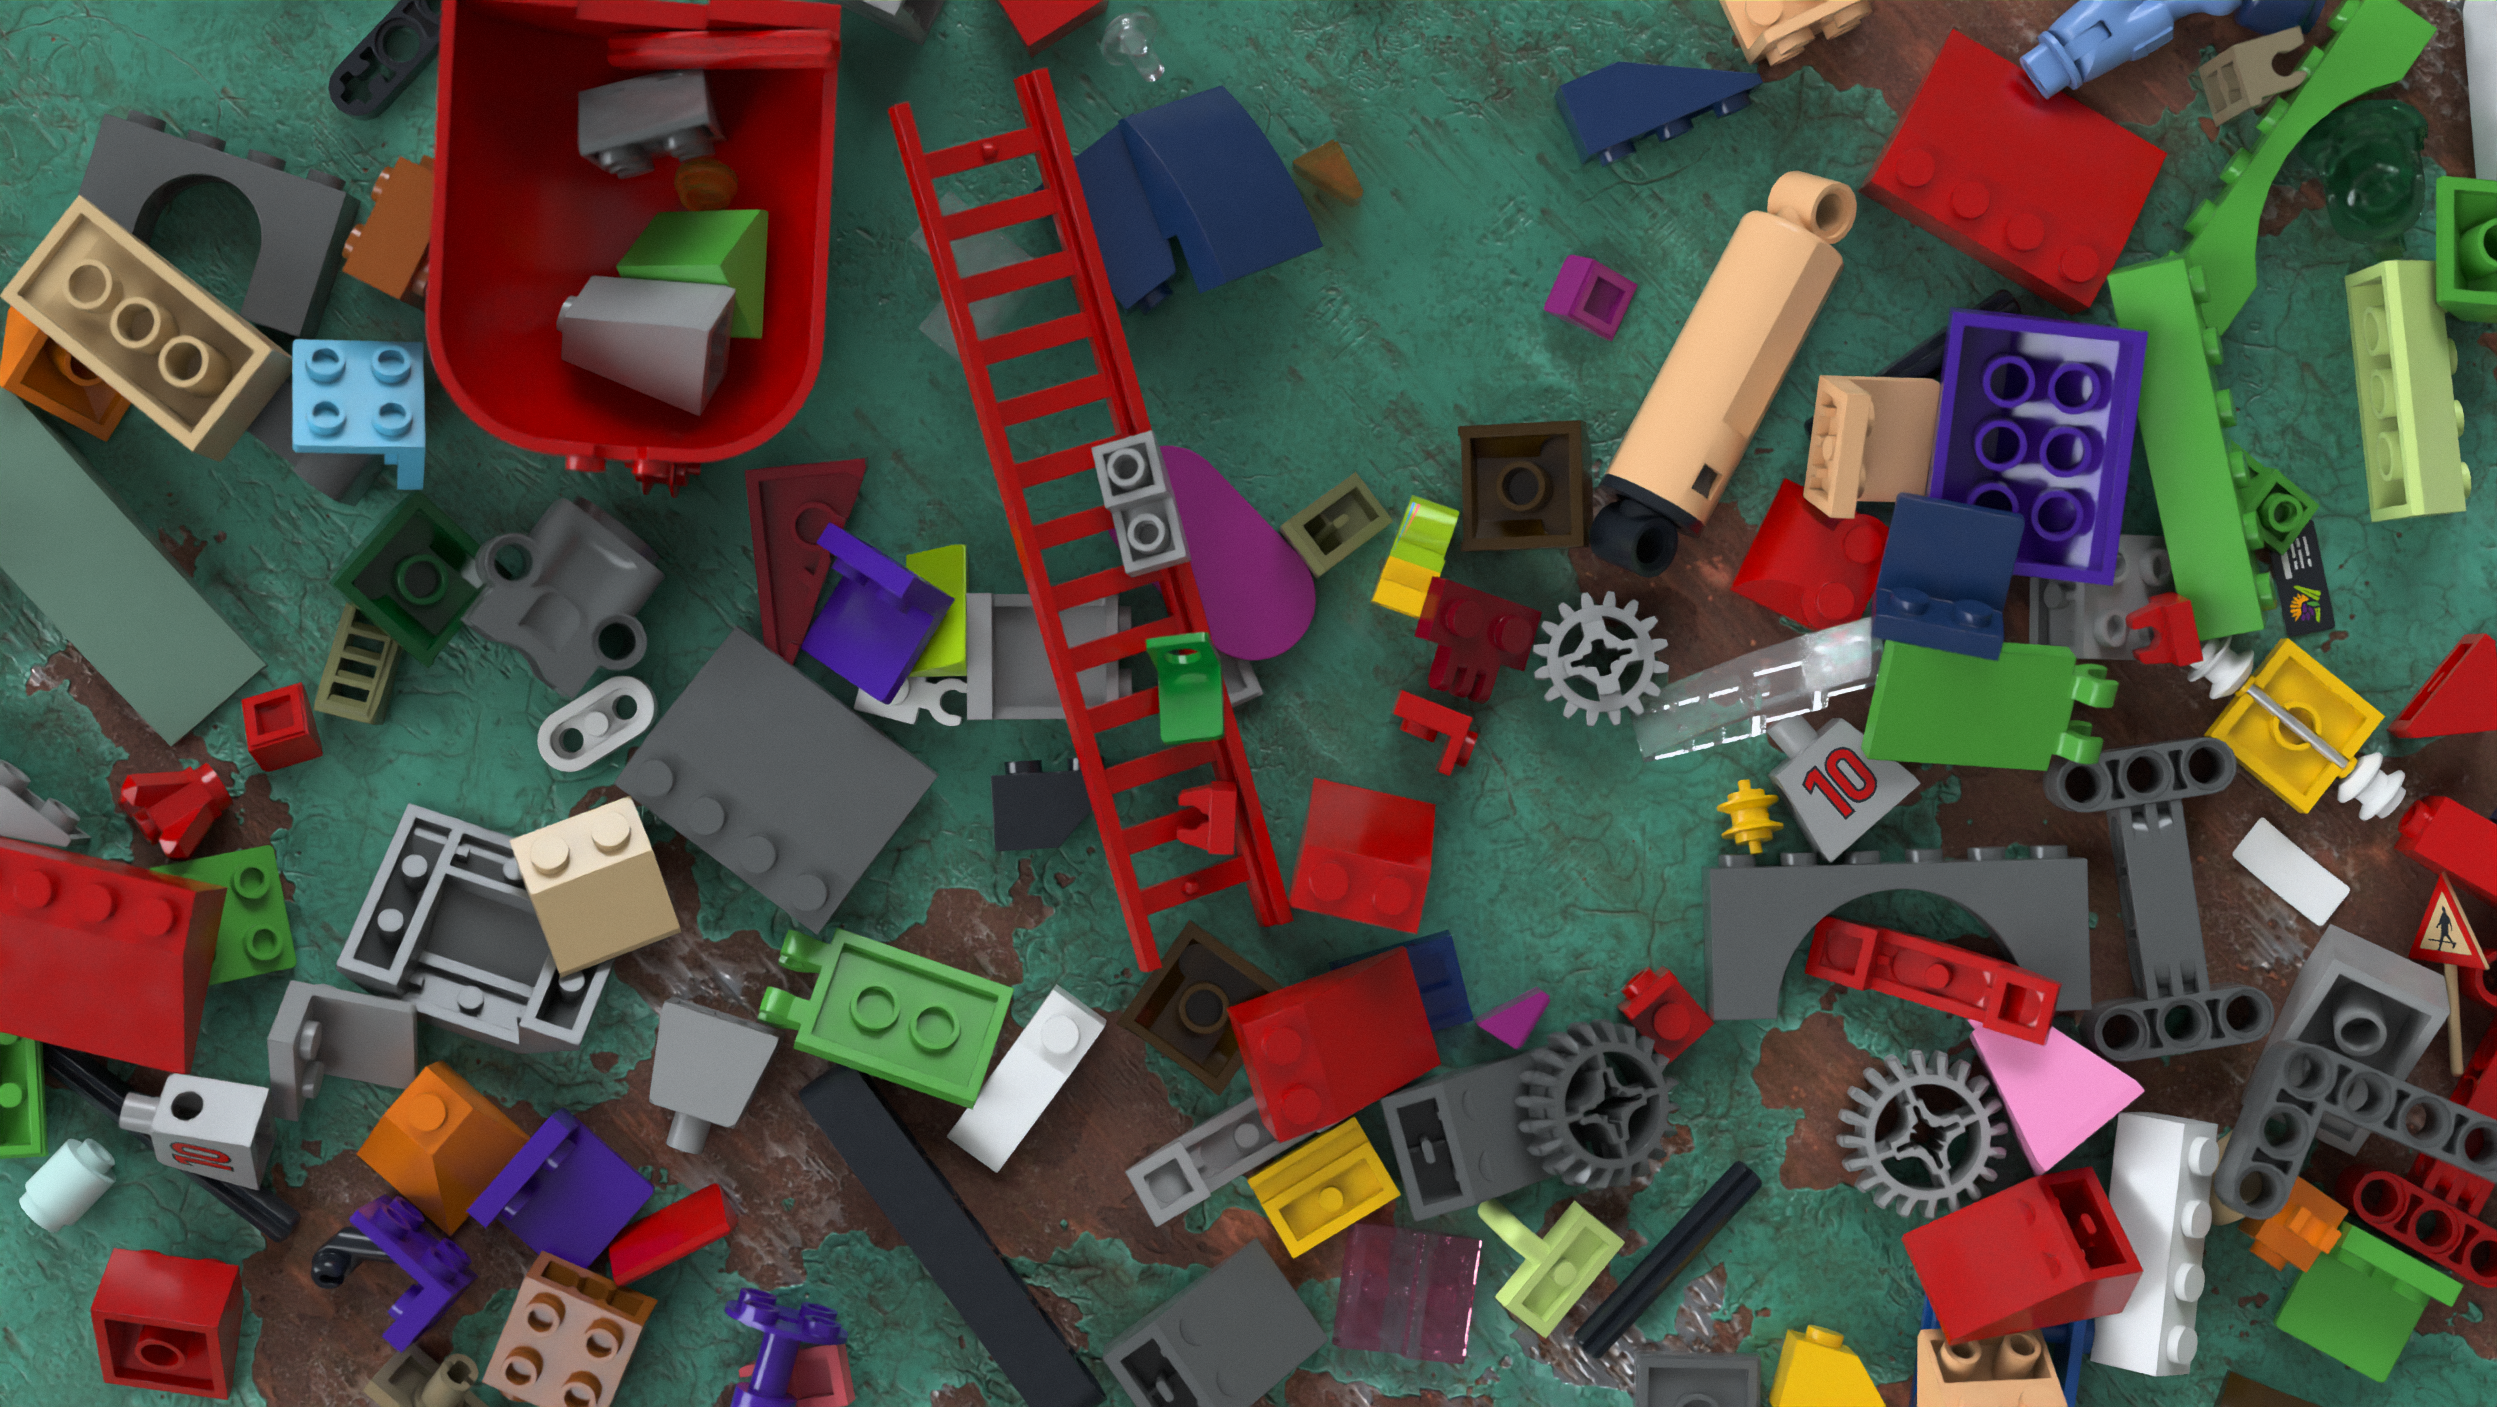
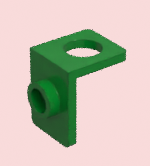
M1200 632L1147 639L1146 650L1158 671L1160 735L1165 745H1176L1222 739L1225 736L1222 660L1209 633ZM1176 649H1193L1198 651L1190 655H1172L1167 653Z

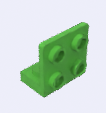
M265 845L149 868V870L228 887L208 986L293 968L296 965L294 945L272 846Z
M2342 1221L2337 1228L2342 1235L2329 1254L2321 1251L2307 1273L2301 1270L2298 1272L2273 1319V1324L2277 1328L2371 1379L2383 1383L2387 1380L2429 1300L2433 1298L2452 1307L2464 1285L2358 1227Z

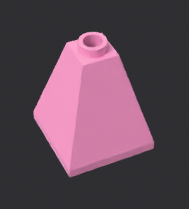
M1971 1019L1967 1020L1975 1029L1969 1036L1995 1096L2001 1099L2003 1104L2001 1109L2026 1165L2034 1176H2040L2047 1172L2145 1091L2135 1079L2052 1026L2047 1045L2042 1046L1983 1028V1023Z

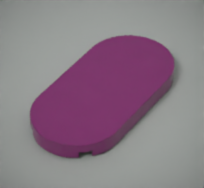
M1159 446L1181 516L1192 559L1190 561L1216 649L1229 657L1250 661L1273 658L1285 653L1303 637L1314 614L1316 602L1315 586L1307 565L1205 458L1182 447ZM1115 528L1108 530L1111 539L1120 550ZM1159 582L1151 583L1162 594Z

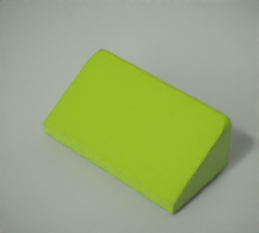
M954 544L906 555V568L955 598L908 677L967 676L966 593H969V554L967 544Z

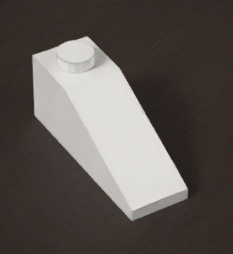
M1056 984L980 1089L973 1110L970 1108L965 1110L947 1135V1138L998 1173L1104 1029L1107 1020Z

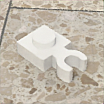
M907 677L893 701L888 705L876 700L859 688L854 709L916 725L920 708L928 709L933 718L941 724L948 726L961 725L963 717L947 713L942 707V698L950 690L967 693V683L960 679L949 678L933 684L927 682L928 677Z

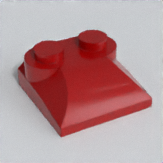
M1783 478L1732 581L1729 591L1839 645L1844 644L1860 620L1875 590L1889 527L1874 516L1860 514L1856 511L1855 518H1830L1803 497V486Z

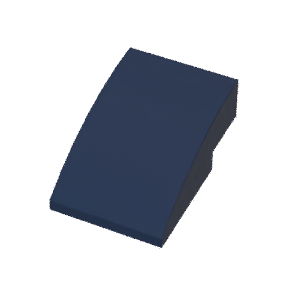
M1222 85L1118 121L1163 240L1174 236L1178 237L1200 294L1323 247L1311 215L1279 155L1243 106Z

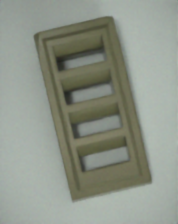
M346 602L320 681L313 710L367 724L383 725L403 648L379 627L360 623L361 612ZM355 635L385 642L382 654L353 647ZM349 659L377 666L374 678L346 671ZM343 684L370 691L367 701L363 702L340 696Z

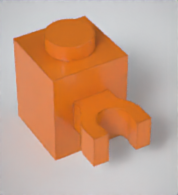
M2297 1176L2287 1203L2281 1212L2272 1218L2262 1220L2246 1216L2237 1229L2254 1240L2249 1251L2276 1270L2281 1272L2288 1263L2307 1273L2321 1251L2329 1254L2342 1233L2337 1228L2349 1210Z

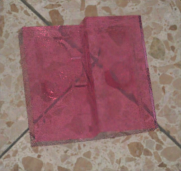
M1356 1221L1348 1227L1331 1343L1344 1349L1397 1353L1406 1359L1464 1364L1482 1240L1439 1231L1375 1222Z

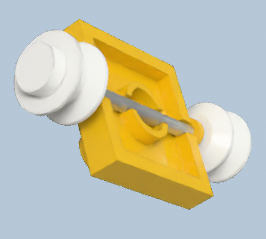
M2232 636L2200 641L2204 661L2189 664L2192 668L2187 679L2193 682L2205 677L2212 682L2209 693L2211 699L2235 694L2234 698L2203 736L2206 738H2217L2225 742L2233 750L2239 765L2299 813L2308 814L2336 777L2340 779L2337 800L2345 803L2356 798L2361 802L2359 818L2363 821L2375 815L2383 819L2401 803L2406 794V790L2401 787L2405 778V773L2402 770L2386 775L2380 770L2383 755L2379 752L2362 756L2358 759L2354 757L2385 717L2289 638L2280 639L2253 674L2251 672L2253 670L2254 651L2248 649L2236 654L2229 648Z

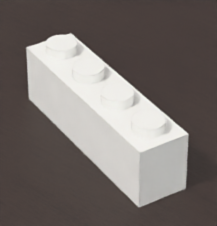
M2154 1112L2118 1113L2109 1202L2144 1272L2122 1313L2095 1318V1334L2090 1361L2155 1377L2190 1373V1364L2196 1354L2198 1344L2197 1334L2194 1330L2197 1303L2205 1283V1275L2202 1268L2204 1242L2212 1222V1211L2209 1205L2212 1173L2215 1171L2219 1160V1147L2216 1142L2218 1124Z

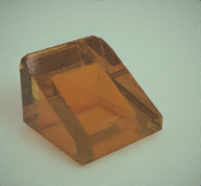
M1332 139L1292 161V171L1351 208L1360 204L1364 190L1338 141L1335 142Z

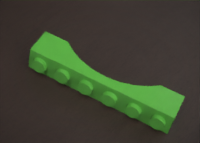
M2341 1L2326 23V26L2333 31L2320 49L2315 45L2311 46L2291 72L2306 71L2307 77L2305 80L2294 87L2285 100L2277 96L2266 107L2255 124V128L2261 131L2257 140L2249 151L2241 147L2225 165L2219 178L2226 182V184L2213 202L2205 198L2192 212L2183 227L2190 235L2179 251L2176 253L2169 249L2161 257L2190 252L2193 267L2198 265L2204 266L2211 296V302L2201 304L2206 329L2217 327L2220 337H2222L2257 287L2255 253L2259 220L2270 186L2287 155L2313 125L2339 105L2351 99L2382 91L2401 81L2436 32V27L2399 1Z

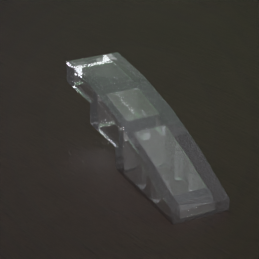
M1871 617L1812 632L1742 655L1661 688L1657 698L1647 695L1638 698L1642 703L1644 712L1640 716H1636L1629 709L1628 711L1644 763L1765 734L1767 722L1827 708L1828 697L1875 686L1884 648L1881 639L1870 637Z

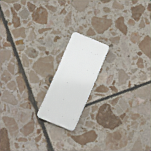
M2260 818L2233 851V857L2318 926L2324 925L2350 892V888L2302 851L2265 818Z

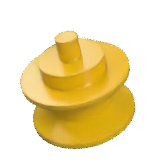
M1750 779L1738 781L1739 791L1727 795L1728 802L1716 807L1717 811L1730 814L1732 820V827L1723 832L1721 836L1723 839H1735L1737 846L1749 845L1750 854H1762L1761 843L1772 840V833L1784 828L1783 823L1770 820L1768 808L1778 802L1779 797L1777 795H1765L1764 789H1751Z

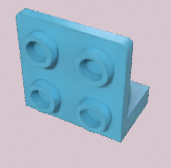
M294 340L292 343L293 450L298 453L384 454V464L397 465V490H423L426 450L423 342Z

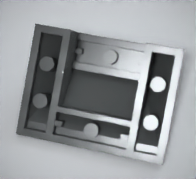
M408 803L336 963V970L373 996H391L400 1001L415 1004L417 1007V1021L508 1051L528 1054L580 1050L617 957L561 978L519 872L509 841L514 839V837Z

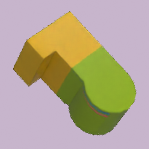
M1415 495L1411 496L1370 603L1416 619L1420 618L1432 576L1440 577L1446 560L1444 558L1459 516L1458 510Z

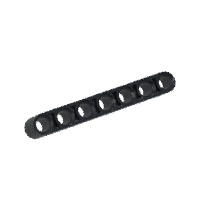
M835 1063L800 1089L798 1095L812 1118L1028 1406L1098 1407L1105 1402L1107 1396L1093 1373L869 1074Z

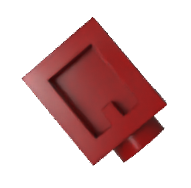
M1399 690L1391 713L1403 717L1399 730L1433 743L1438 732L1448 735L1435 770L1450 776L1454 765L1465 768L1478 737V733L1468 730L1473 718Z
M1662 966L1654 973L1650 967H1646L1623 986L1621 992L1626 998L1616 1007L1641 1036H1648L1650 1039L1655 1040L1654 1051L1669 1058V1064L1715 1023L1682 987L1670 969Z

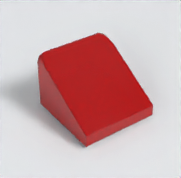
M302 682L242 699L248 752L263 771L271 772L319 758L323 755L320 736L307 692Z

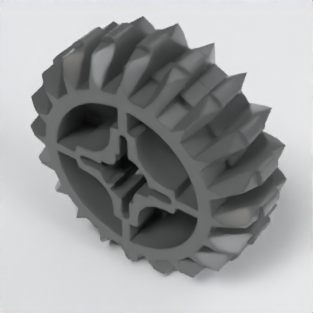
M1593 1019L1592 1022H1589V1025L1586 1022H1572L1570 1025H1567L1566 1033L1553 1032L1547 1035L1549 1050L1536 1049L1530 1053L1538 1068L1537 1071H1524L1518 1075L1525 1084L1530 1086L1529 1095H1522L1514 1100L1519 1107L1528 1108L1529 1117L1520 1122L1516 1127L1524 1133H1535V1137L1526 1150L1531 1152L1533 1156H1545L1542 1169L1549 1174H1561V1181H1564L1565 1184L1578 1187L1584 1184L1589 1190L1603 1191L1605 1188H1608V1185L1610 1187L1622 1188L1630 1185L1631 1176L1644 1177L1647 1174H1651L1648 1159L1660 1160L1667 1156L1660 1143L1661 1137L1672 1138V1136L1678 1134L1671 1125L1667 1124L1668 1114H1674L1682 1109L1676 1102L1669 1101L1668 1092L1673 1090L1680 1082L1673 1077L1662 1076V1072L1670 1059L1663 1054H1652L1655 1040L1650 1039L1648 1036H1635V1028L1631 1025L1617 1023L1614 1026L1608 1019ZM1604 1056L1608 1057L1618 1066L1628 1085H1621L1617 1081L1613 1068L1606 1067ZM1604 1096H1613L1610 1099L1604 1100ZM1592 1109V1113H1584L1585 1111ZM1569 1124H1576L1581 1129L1584 1141L1591 1142L1594 1155L1578 1144L1569 1129Z

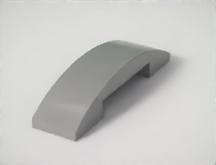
M1251 1094L1156 1150L1127 1169L1125 1173L1155 1227H1158L1210 1197V1193L1313 1133H1321L1335 1124L1278 1143L1263 1125L1254 1094Z

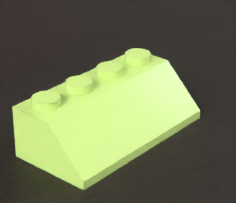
M2384 261L2345 276L2371 522L2466 511L2465 499H2468L2471 493V476L2467 464L2461 462L2458 437H2461L2464 431V413L2460 402L2454 400L2451 376L2457 370L2458 357L2452 338H2447L2445 313L2448 311L2436 303V261Z

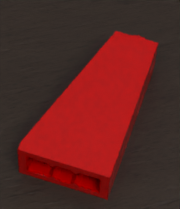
M2425 795L2422 801L2416 800L2405 811L2398 824V832L2401 833V836L2394 849L2439 876L2441 872L2445 871L2450 883L2497 911V824L2446 796Z

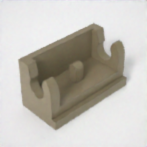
M2300 26L2233 45L2198 68L2215 127L2228 124L2245 113L2265 105L2274 94L2293 89L2307 77L2306 71H2294L2289 76H2280L2272 68V59L2276 54H2286L2305 43Z

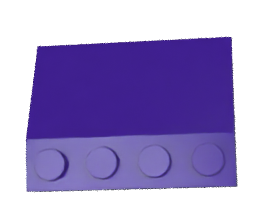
M1949 308L1939 399L1925 496L2023 515L2025 525L2012 575L2113 586L2148 331L2013 313Z

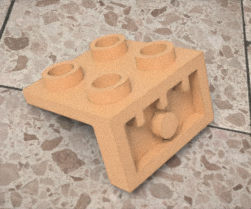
M1719 0L1749 65L1767 58L1771 67L1802 53L1805 50L1803 46L1815 39L1814 35L1823 31L1827 40L1836 38L1861 24L1860 19L1873 12L1870 6L1873 0Z
M1819 375L1803 497L1830 518H1855L1857 501L1895 502L1897 495L1901 492L1925 496L1940 383L1932 378Z

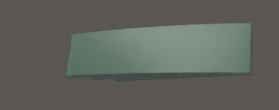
M0 386V568L171 747H175L264 670L268 663L48 412Z

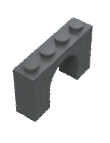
M129 110L126 120L105 113L78 196L81 195L149 246L158 218L169 202L177 195L191 187L206 183H224L236 186L251 201L261 226V249L239 315L245 320L300 339L315 340L341 264L344 245L351 233L361 203L360 200L352 195L343 192L346 181L314 169H309L306 179L283 172L286 161L253 149H249L246 159L225 153L226 141L189 129L186 140L164 133L167 122L138 111Z

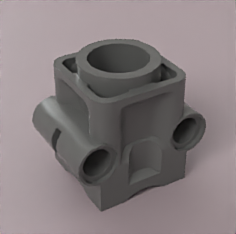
M577 495L573 502L566 498L554 500L527 536L516 533L504 534L491 538L480 546L475 557V569L478 578L486 587L460 620L484 639L503 643L515 649L526 660L533 675L558 695L574 699L597 668L624 670L633 667L642 659L646 651L647 636L644 627L635 616L666 576L654 566L660 559L658 554L607 512ZM504 545L515 548L521 554L523 560V568L520 575L512 581L502 578L496 572L494 566L495 555ZM608 624L617 626L623 636V646L620 652L612 658L605 657L598 645V637L602 629Z

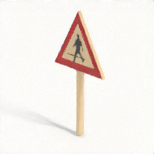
M2444 871L2439 876L2408 958L2444 963L2445 982L2450 1006V1014L2447 1017L2450 1072L2454 1077H2460L2463 1074L2457 965L2484 970L2490 969Z

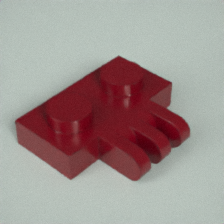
M1432 576L1414 637L1438 644L1428 677L1429 686L1442 692L1448 690L1451 695L1461 698L1467 697L1470 701L1479 704L1486 703L1492 694L1500 665L1525 671L1542 612L1448 579Z

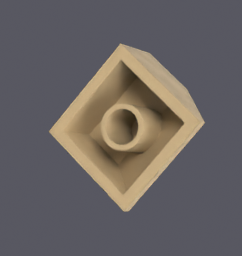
M631 796L509 840L519 872L561 978L681 932L653 849Z

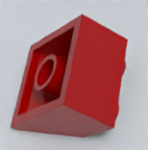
M113 1248L90 1308L104 1383L228 1400L232 1391L244 1308L239 1265L226 1264L213 1258L196 1260L168 1256L149 1249L132 1251Z

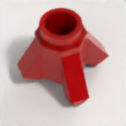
M204 763L194 770L188 767L183 771L128 774L118 799L120 808L129 817L133 818L148 843L153 847L160 842L165 855L173 861L190 860L212 824L222 818L221 812L234 805L227 789L208 763Z

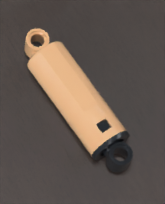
M1790 171L1779 177L1773 185L1768 197L1767 212L1756 210L1748 212L1742 217L1599 483V487L1617 501L1609 503L1600 510L1594 518L1590 529L1591 549L1598 559L1646 578L1656 577L1664 572L1674 560L1678 549L1677 532L1692 538L1700 537L1843 271V258L1830 244L1839 242L1847 235L1856 217L1857 202L1854 192L1848 185L1801 171Z

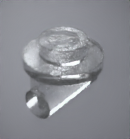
M1146 12L1125 13L1109 23L1100 45L1101 54L1109 64L1118 66L1131 61L1141 77L1147 82L1159 80L1164 73V65L1151 47L1158 33V25L1150 14Z

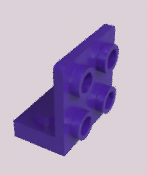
M829 522L817 544L838 557L832 568L843 576L804 638L801 648L876 700L888 705L895 698L955 598L871 544Z
M563 1106L546 1120L470 1206L467 1212L485 1228L498 1219L538 1255L543 1250L587 1269L655 1192V1187Z
M384 1194L358 1208L349 1220L419 1282L417 1285L413 1284L387 1312L396 1321L382 1337L402 1353L426 1335L479 1276L468 1267L472 1261L461 1247L447 1238L438 1241L422 1226L425 1218L415 1206L402 1197L396 1196L392 1200L388 1195Z

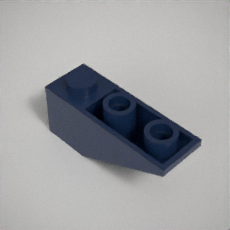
M1618 61L1560 85L1554 98L1582 164L1584 165L1599 158L1601 166L1607 167L1636 154L1637 151L1634 143L1656 134L1659 143H1664L1693 130L1694 125L1691 119L1714 110L1717 119H1721L1747 108L1752 104L1749 95L1753 94L1763 81L1760 74Z

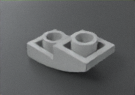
M1148 431L1092 447L1105 508L1112 513L1126 574L1130 577H1135L1192 561L1173 488L1155 433Z

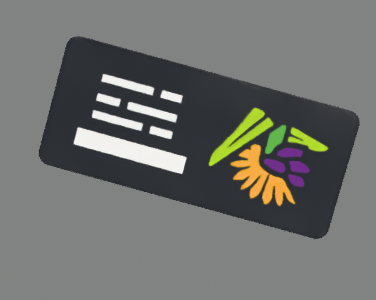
M2309 520L2283 556L2277 555L2269 549L2286 633L2289 637L2335 627L2315 525L2312 520Z

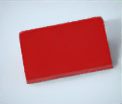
M713 1183L622 1228L608 1244L613 1279L617 1287L620 1285L624 1287L730 1234L737 1226L736 1224L739 1220L722 1186L718 1183Z

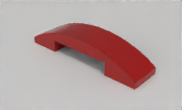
M1831 914L1826 915L1816 924L1804 972L1805 974L1857 990L1865 991L1872 989L1983 1023V1028L2042 1046L2047 1045L2062 983L2046 976L1971 950L1908 932Z

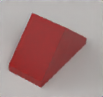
M995 0L1031 58L1104 13L1108 0Z
M2486 633L2464 634L2386 730L2395 738H2423L2496 731V641Z

